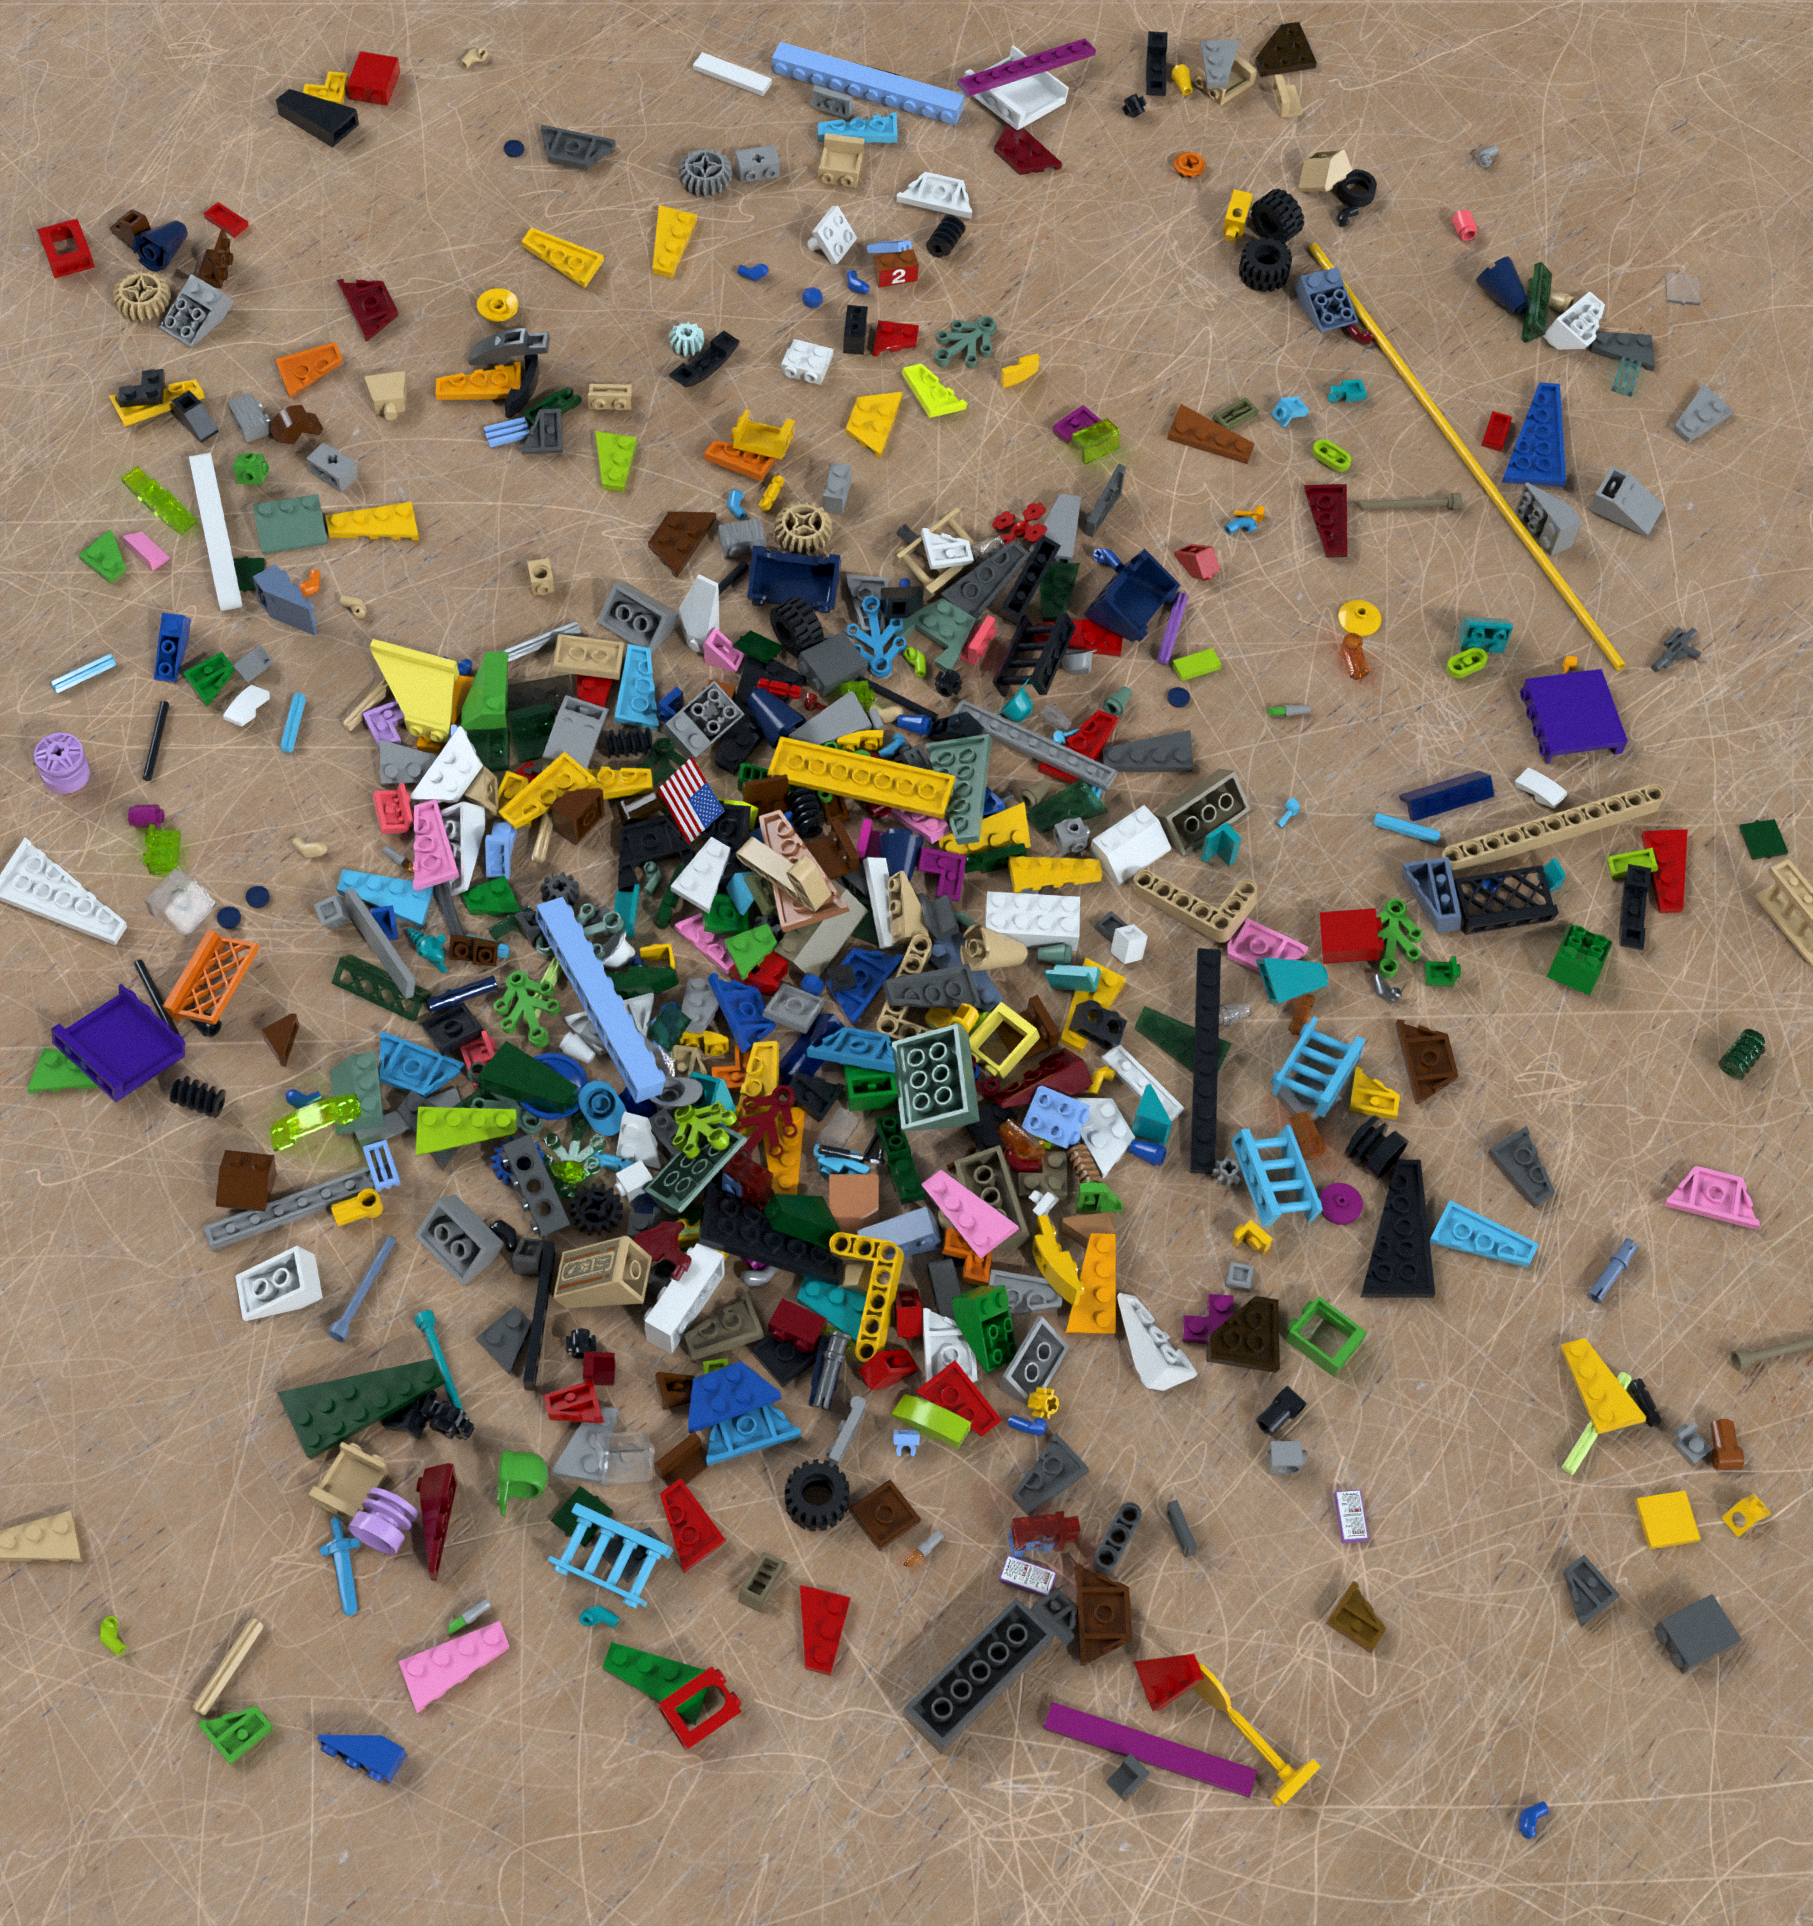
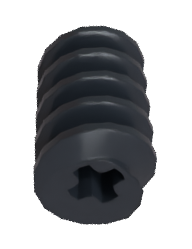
M945 215L926 243L929 253L937 258L949 255L965 232V224L953 215Z
M649 726L645 728L644 733H642L640 727H637L635 734H633L631 728H628L626 735H624L622 729H619L617 736H615L613 730H610L608 737H606L608 759H611L612 752H615L617 758H620L622 751L626 757H629L631 750L635 756H638L639 750H642L644 756L647 755L648 749H651L653 753L652 736Z
M807 787L791 792L788 796V804L793 813V819L796 822L799 835L803 838H812L823 832L822 826L825 824V820L822 817V811L819 810L820 805L817 802V797L814 795L815 790Z
M186 1076L183 1081L178 1078L174 1082L170 1091L171 1103H178L182 1107L187 1106L190 1110H196L201 1114L205 1113L206 1116H213L214 1119L220 1115L225 1103L226 1091L224 1089H221L216 1094L217 1087L212 1086L208 1091V1083L205 1082L199 1088V1080L195 1079L190 1084L191 1077Z

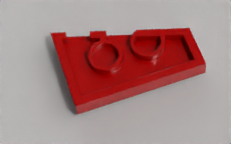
M680 1478L659 1494L670 1525L681 1567L685 1573L724 1544L726 1539Z
M800 1585L805 1669L831 1676L851 1597Z

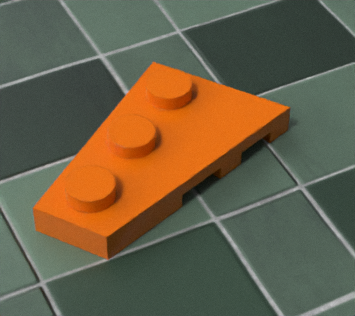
M332 342L277 358L275 362L290 398L343 364V358L337 343Z
M713 441L704 453V460L758 481L764 479L777 458L733 448V443Z

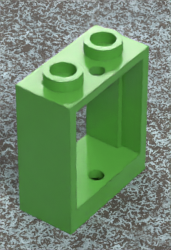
M1318 1296L1314 1302H1307L1301 1311L1303 1315L1299 1320L1294 1318L1286 1329L1289 1332L1286 1341L1334 1377L1361 1345L1367 1332ZM1315 1314L1349 1338L1333 1359L1300 1335V1332Z

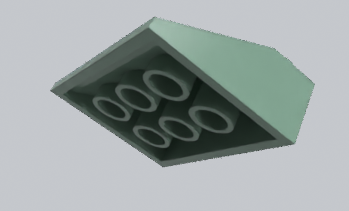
M958 1023L892 1042L902 1131L954 1128L980 1121L969 1034Z
M720 1123L710 1125L713 1129L724 1128L729 1135L730 1143L728 1147L724 1150L714 1149L708 1142L707 1137L700 1133L697 1142L700 1153L696 1157L689 1159L683 1150H680L644 1191L661 1209L671 1215L680 1214L747 1141L745 1136Z

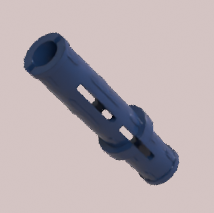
M492 975L454 990L447 989L443 994L427 998L426 1004L430 1013L449 1006L453 1008L457 1003L498 990V985L495 977Z

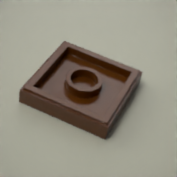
M891 1479L849 1507L850 1514L878 1551L921 1522V1518Z

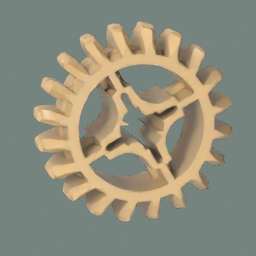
M142 270L141 273L134 271L133 275L126 274L125 279L119 278V283L115 284V290H113L114 304L118 311L125 318L131 317L133 321L137 318L141 322L146 318L151 320L153 316L158 318L159 313H165V308H169V302L171 301L170 288L166 281L158 273L153 275L151 271L145 273Z
M798 501L795 506L790 503L789 508L783 507L782 513H778L774 523L778 543L782 544L784 549L789 548L791 553L798 551L799 555L802 552H806L809 555L810 551L817 553L818 548L824 549L825 544H829L832 535V521L828 512H824L823 507L817 508L816 503L812 506L809 505L808 501L805 504H801ZM789 525L792 527L791 531L787 528ZM816 525L820 528L818 531L815 530Z

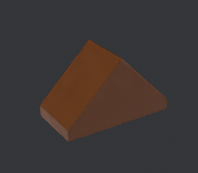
M294 1013L261 1029L265 1042L280 1065L284 1067L287 1065L300 1026L297 1014Z
M657 1372L655 1374L656 1388L663 1410L691 1402L692 1385L695 1376Z

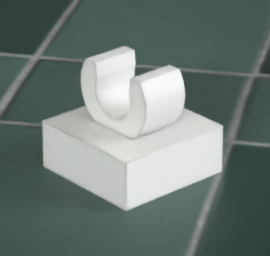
M1034 1190L1029 1196L1037 1204L1033 1212L1038 1216L1047 1215L1059 1201V1198L1051 1192L1043 1195L1039 1191Z

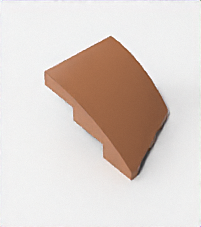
M829 1174V1209L841 1232L858 1235L857 1230L879 1222L878 1174ZM841 1241L838 1248L848 1244V1241Z

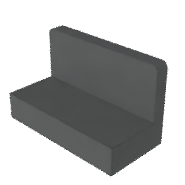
M924 893L919 894L926 925L939 942L960 932L952 900L948 894L932 902Z

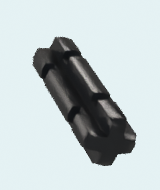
M1641 1378L1631 1381L1629 1387L1632 1393L1636 1394L1635 1399L1641 1411L1647 1416L1646 1422L1648 1426H1657L1662 1422V1418L1659 1412L1655 1411L1657 1408L1649 1391L1644 1389L1646 1388L1644 1381Z

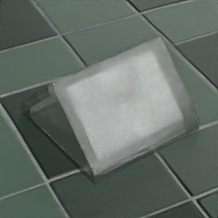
M646 1431L595 1434L600 1485L652 1481L655 1448Z

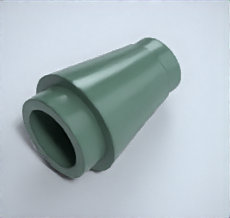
M1122 686L1104 700V711L1113 716L1121 715L1132 696V691L1128 687Z
M1063 943L1038 948V962L1061 965L1071 964L1072 946Z

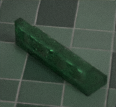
M1542 262L1534 264L1533 277L1528 279L1527 297L1529 304L1527 305L1528 309L1524 312L1521 339L1524 343L1546 335L1552 273Z
M351 954L340 957L331 982L413 1022L417 1020L422 1003H425L426 999H429L432 995L431 991L415 985L413 997L407 998L415 1002L412 1013L405 1011L401 1002L405 1000V997L389 973ZM343 969L350 972L354 982L348 984L340 980ZM365 979L370 981L374 991L371 993L365 992L360 982ZM385 989L391 991L395 1001L390 1003L384 1001L381 991Z

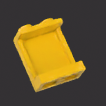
M745 410L743 415L738 417L737 426L732 428L731 439L734 440L733 448L782 460L793 439L795 420L787 418L782 428L750 421V410Z

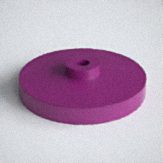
M1345 1183L1328 1185L1319 1197L1323 1209L1321 1214L1333 1224L1347 1225L1354 1222L1360 1216L1363 1208V1201L1359 1192L1354 1187Z

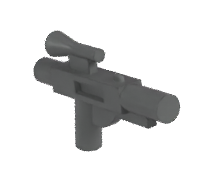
M1677 627L1673 634L1663 643L1665 646L1670 644L1671 647L1663 652V655L1651 666V669L1654 672H1658L1662 667L1666 669L1675 660H1682L1687 656L1698 660L1702 652L1688 646L1691 640L1698 634L1697 630L1691 628L1687 633L1683 634V630Z

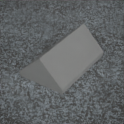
M1038 1316L1002 1376L1000 1391L1027 1406L1029 1395L1032 1392H1036V1387H1047L1070 1348L1042 1316Z

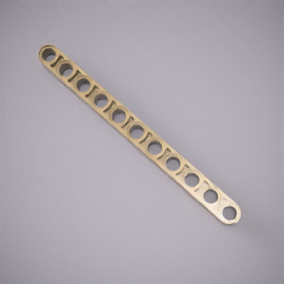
M1658 784L1643 786L1450 845L1443 850L1441 858L1449 857L1453 875L1654 813L1659 809L1665 797V790Z

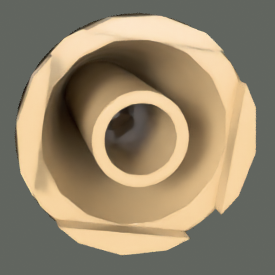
M982 925L970 926L963 935L966 941L965 945L960 947L961 961L963 965L969 964L970 970L973 972L1021 965L1027 958L1028 952L1023 942Z

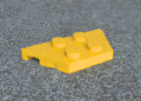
M903 392L857 397L846 426V435L857 440L864 448L869 447L875 452L877 458H881L901 404Z

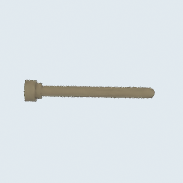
M1451 493V495H1447V498L1363 501L1359 504L1361 510L1447 506L1451 510H1461L1462 495L1461 493Z
M1813 1337L1753 1352L1745 1351L1744 1349L1735 1350L1731 1353V1361L1736 1370L1747 1369L1754 1361L1812 1348Z

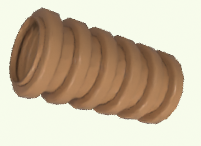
M1078 1144L1071 1147L1067 1152V1157L1070 1158V1163L1073 1164V1169L1076 1171V1176L1079 1177V1182L1096 1181L1102 1183V1178L1099 1177L1096 1165L1092 1164L1093 1159L1090 1157V1152L1087 1151V1146L1085 1144Z

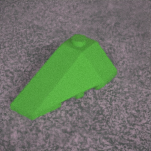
M508 652L485 653L462 707L461 727L464 730L507 729Z

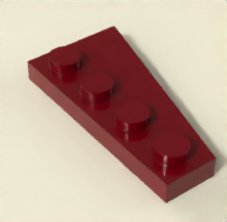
M1347 484L1304 485V492L1325 557H1347Z

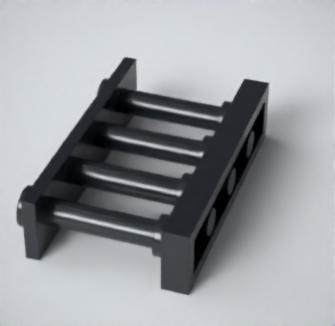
M1059 613L1054 625L1033 626L1026 615L1021 617L992 682L1002 697H1006L1011 685H1024L1029 678L1030 680L1027 684H1032L1039 695H1047L1076 629L1067 613ZM1050 634L1046 642H1030L1033 635ZM1026 651H1042L1039 658L1023 659ZM1035 667L1032 675L1015 676L1018 668Z

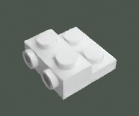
M794 339L782 361L781 375L821 385L833 357V349Z

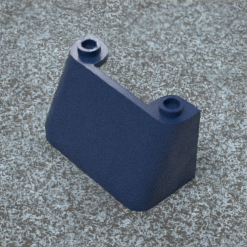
M753 545L747 599L752 601V605L765 606V603L780 605L791 597L798 596L811 608L817 609V612L830 613V610L835 609L842 562L841 556L829 554V557L824 559L823 555L817 557L776 552L771 549L770 553L769 550H764V546Z
M1144 548L1116 572L1084 612V615L1090 621L1131 642L1136 640L1140 642L1148 634L1146 631L1148 626L1146 624L1165 602L1169 604L1177 597L1176 591L1181 585Z

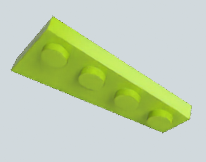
M418 1107L415 1155L417 1157L427 1153L445 1151L450 1148L468 1146L482 1141L486 1142L516 1135L517 1110Z

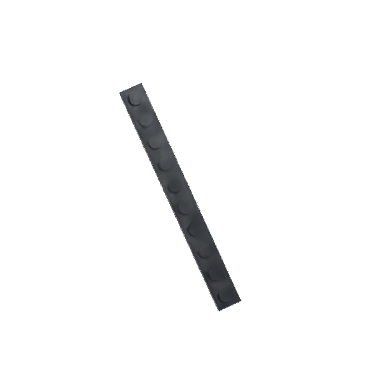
M1197 949L1190 1173L1212 1174L1213 1169H1215L1221 949Z

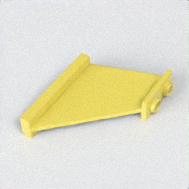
M373 639L370 644L373 659H375L405 717L404 721L407 732L417 737L430 738L435 742L448 743L451 729L454 681L459 676L457 662Z

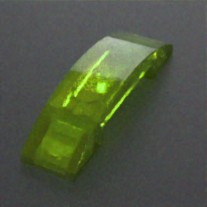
M347 1094L328 1098L286 1115L269 1128L273 1151L277 1152L297 1143L296 1138L334 1122L342 1125L362 1117L358 1096L356 1094Z

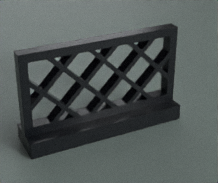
M1542 865L1454 879L1455 890L1465 923L1463 925L1465 935L1550 922L1559 913L1557 904L1553 905ZM1538 873L1540 882L1537 886L1525 879L1528 874ZM1506 877H1513L1520 882L1516 889L1504 883ZM1491 880L1498 885L1493 893L1481 886L1484 881ZM1468 883L1476 888L1472 896L1463 892L1461 884ZM1522 883L1534 890L1529 898L1518 892ZM1500 887L1512 894L1507 902L1495 895ZM1478 890L1490 897L1486 905L1474 899ZM1537 892L1545 898L1546 904L1538 905L1531 899ZM1514 896L1526 903L1523 908L1517 909L1509 904ZM1492 899L1504 906L1501 911L1495 912L1487 907ZM1470 902L1482 909L1479 915H1469L1467 907Z

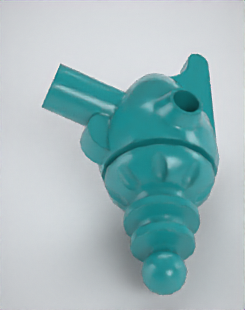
M409 928L407 934L410 936L413 944L416 945L418 955L427 959L442 973L447 972L448 969L443 962L444 952L442 949L446 937L442 934H439L437 937L434 935H424V933L418 930L415 931L413 928Z

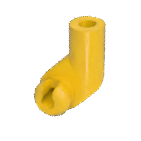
M1109 1066L1097 1069L1091 1076L1093 1084L1088 1086L1086 1091L1097 1095L1104 1079L1109 1082L1113 1081L1116 1071L1110 1069Z

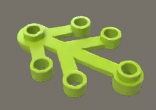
M715 1102L710 1106L699 1109L691 1105L681 1106L675 1112L676 1123L679 1128L672 1144L677 1150H683L685 1155L692 1159L700 1153L697 1142L701 1133L707 1137L708 1142L714 1149L724 1150L730 1143L729 1135L724 1128L713 1129L710 1125L723 1122L725 1126H730L735 1123L737 1116L731 1109L726 1110L721 1102ZM709 1114H712V1116H709V1117H706V1118H702V1119H699V1117H702V1116H706V1115H709ZM692 1126L689 1138L687 1139L686 1133L688 1127Z

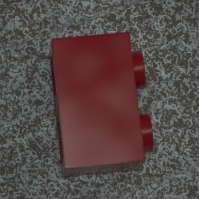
M783 1298L768 1323V1333L774 1339L780 1342L785 1340L793 1344L797 1350L802 1352L809 1351L813 1354L820 1342L821 1336L824 1335L827 1329L826 1318Z

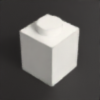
M642 1160L616 1173V1184L614 1186L620 1197L625 1196L628 1203H630L637 1196L646 1193L644 1189L652 1182L653 1177Z

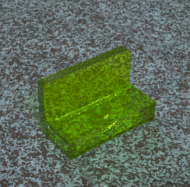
M1108 418L1072 434V441L1082 450V462L1086 465L1119 449V428Z

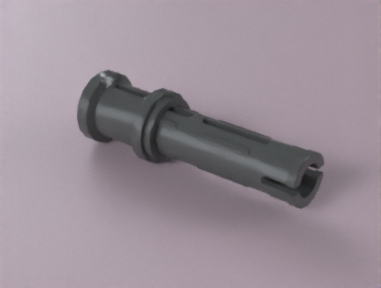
M832 1330L829 1331V1336L831 1337L827 1351L823 1353L826 1360L813 1403L814 1407L819 1408L821 1406V1409L825 1410L829 1409L838 1369L846 1358L844 1352L847 1341L851 1340L850 1335Z

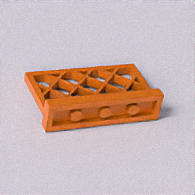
M207 930L165 1001L163 1008L176 1021H182L185 1018L215 1025L260 946L254 942L222 937L216 931ZM226 945L231 947L230 950L221 954ZM249 949L246 955L238 958L237 953ZM234 956V961L225 966L223 965V960ZM218 963L220 968L210 973L213 966ZM236 967L238 968L235 974L227 977L226 972ZM220 975L223 976L224 980L212 985V979ZM207 983L208 988L199 992L202 985ZM226 986L225 992L216 997L215 991ZM211 994V1000L203 1004L200 1003V999ZM196 1002L197 1007L187 1011L190 1005ZM215 1006L211 1016L204 1015L203 1011Z

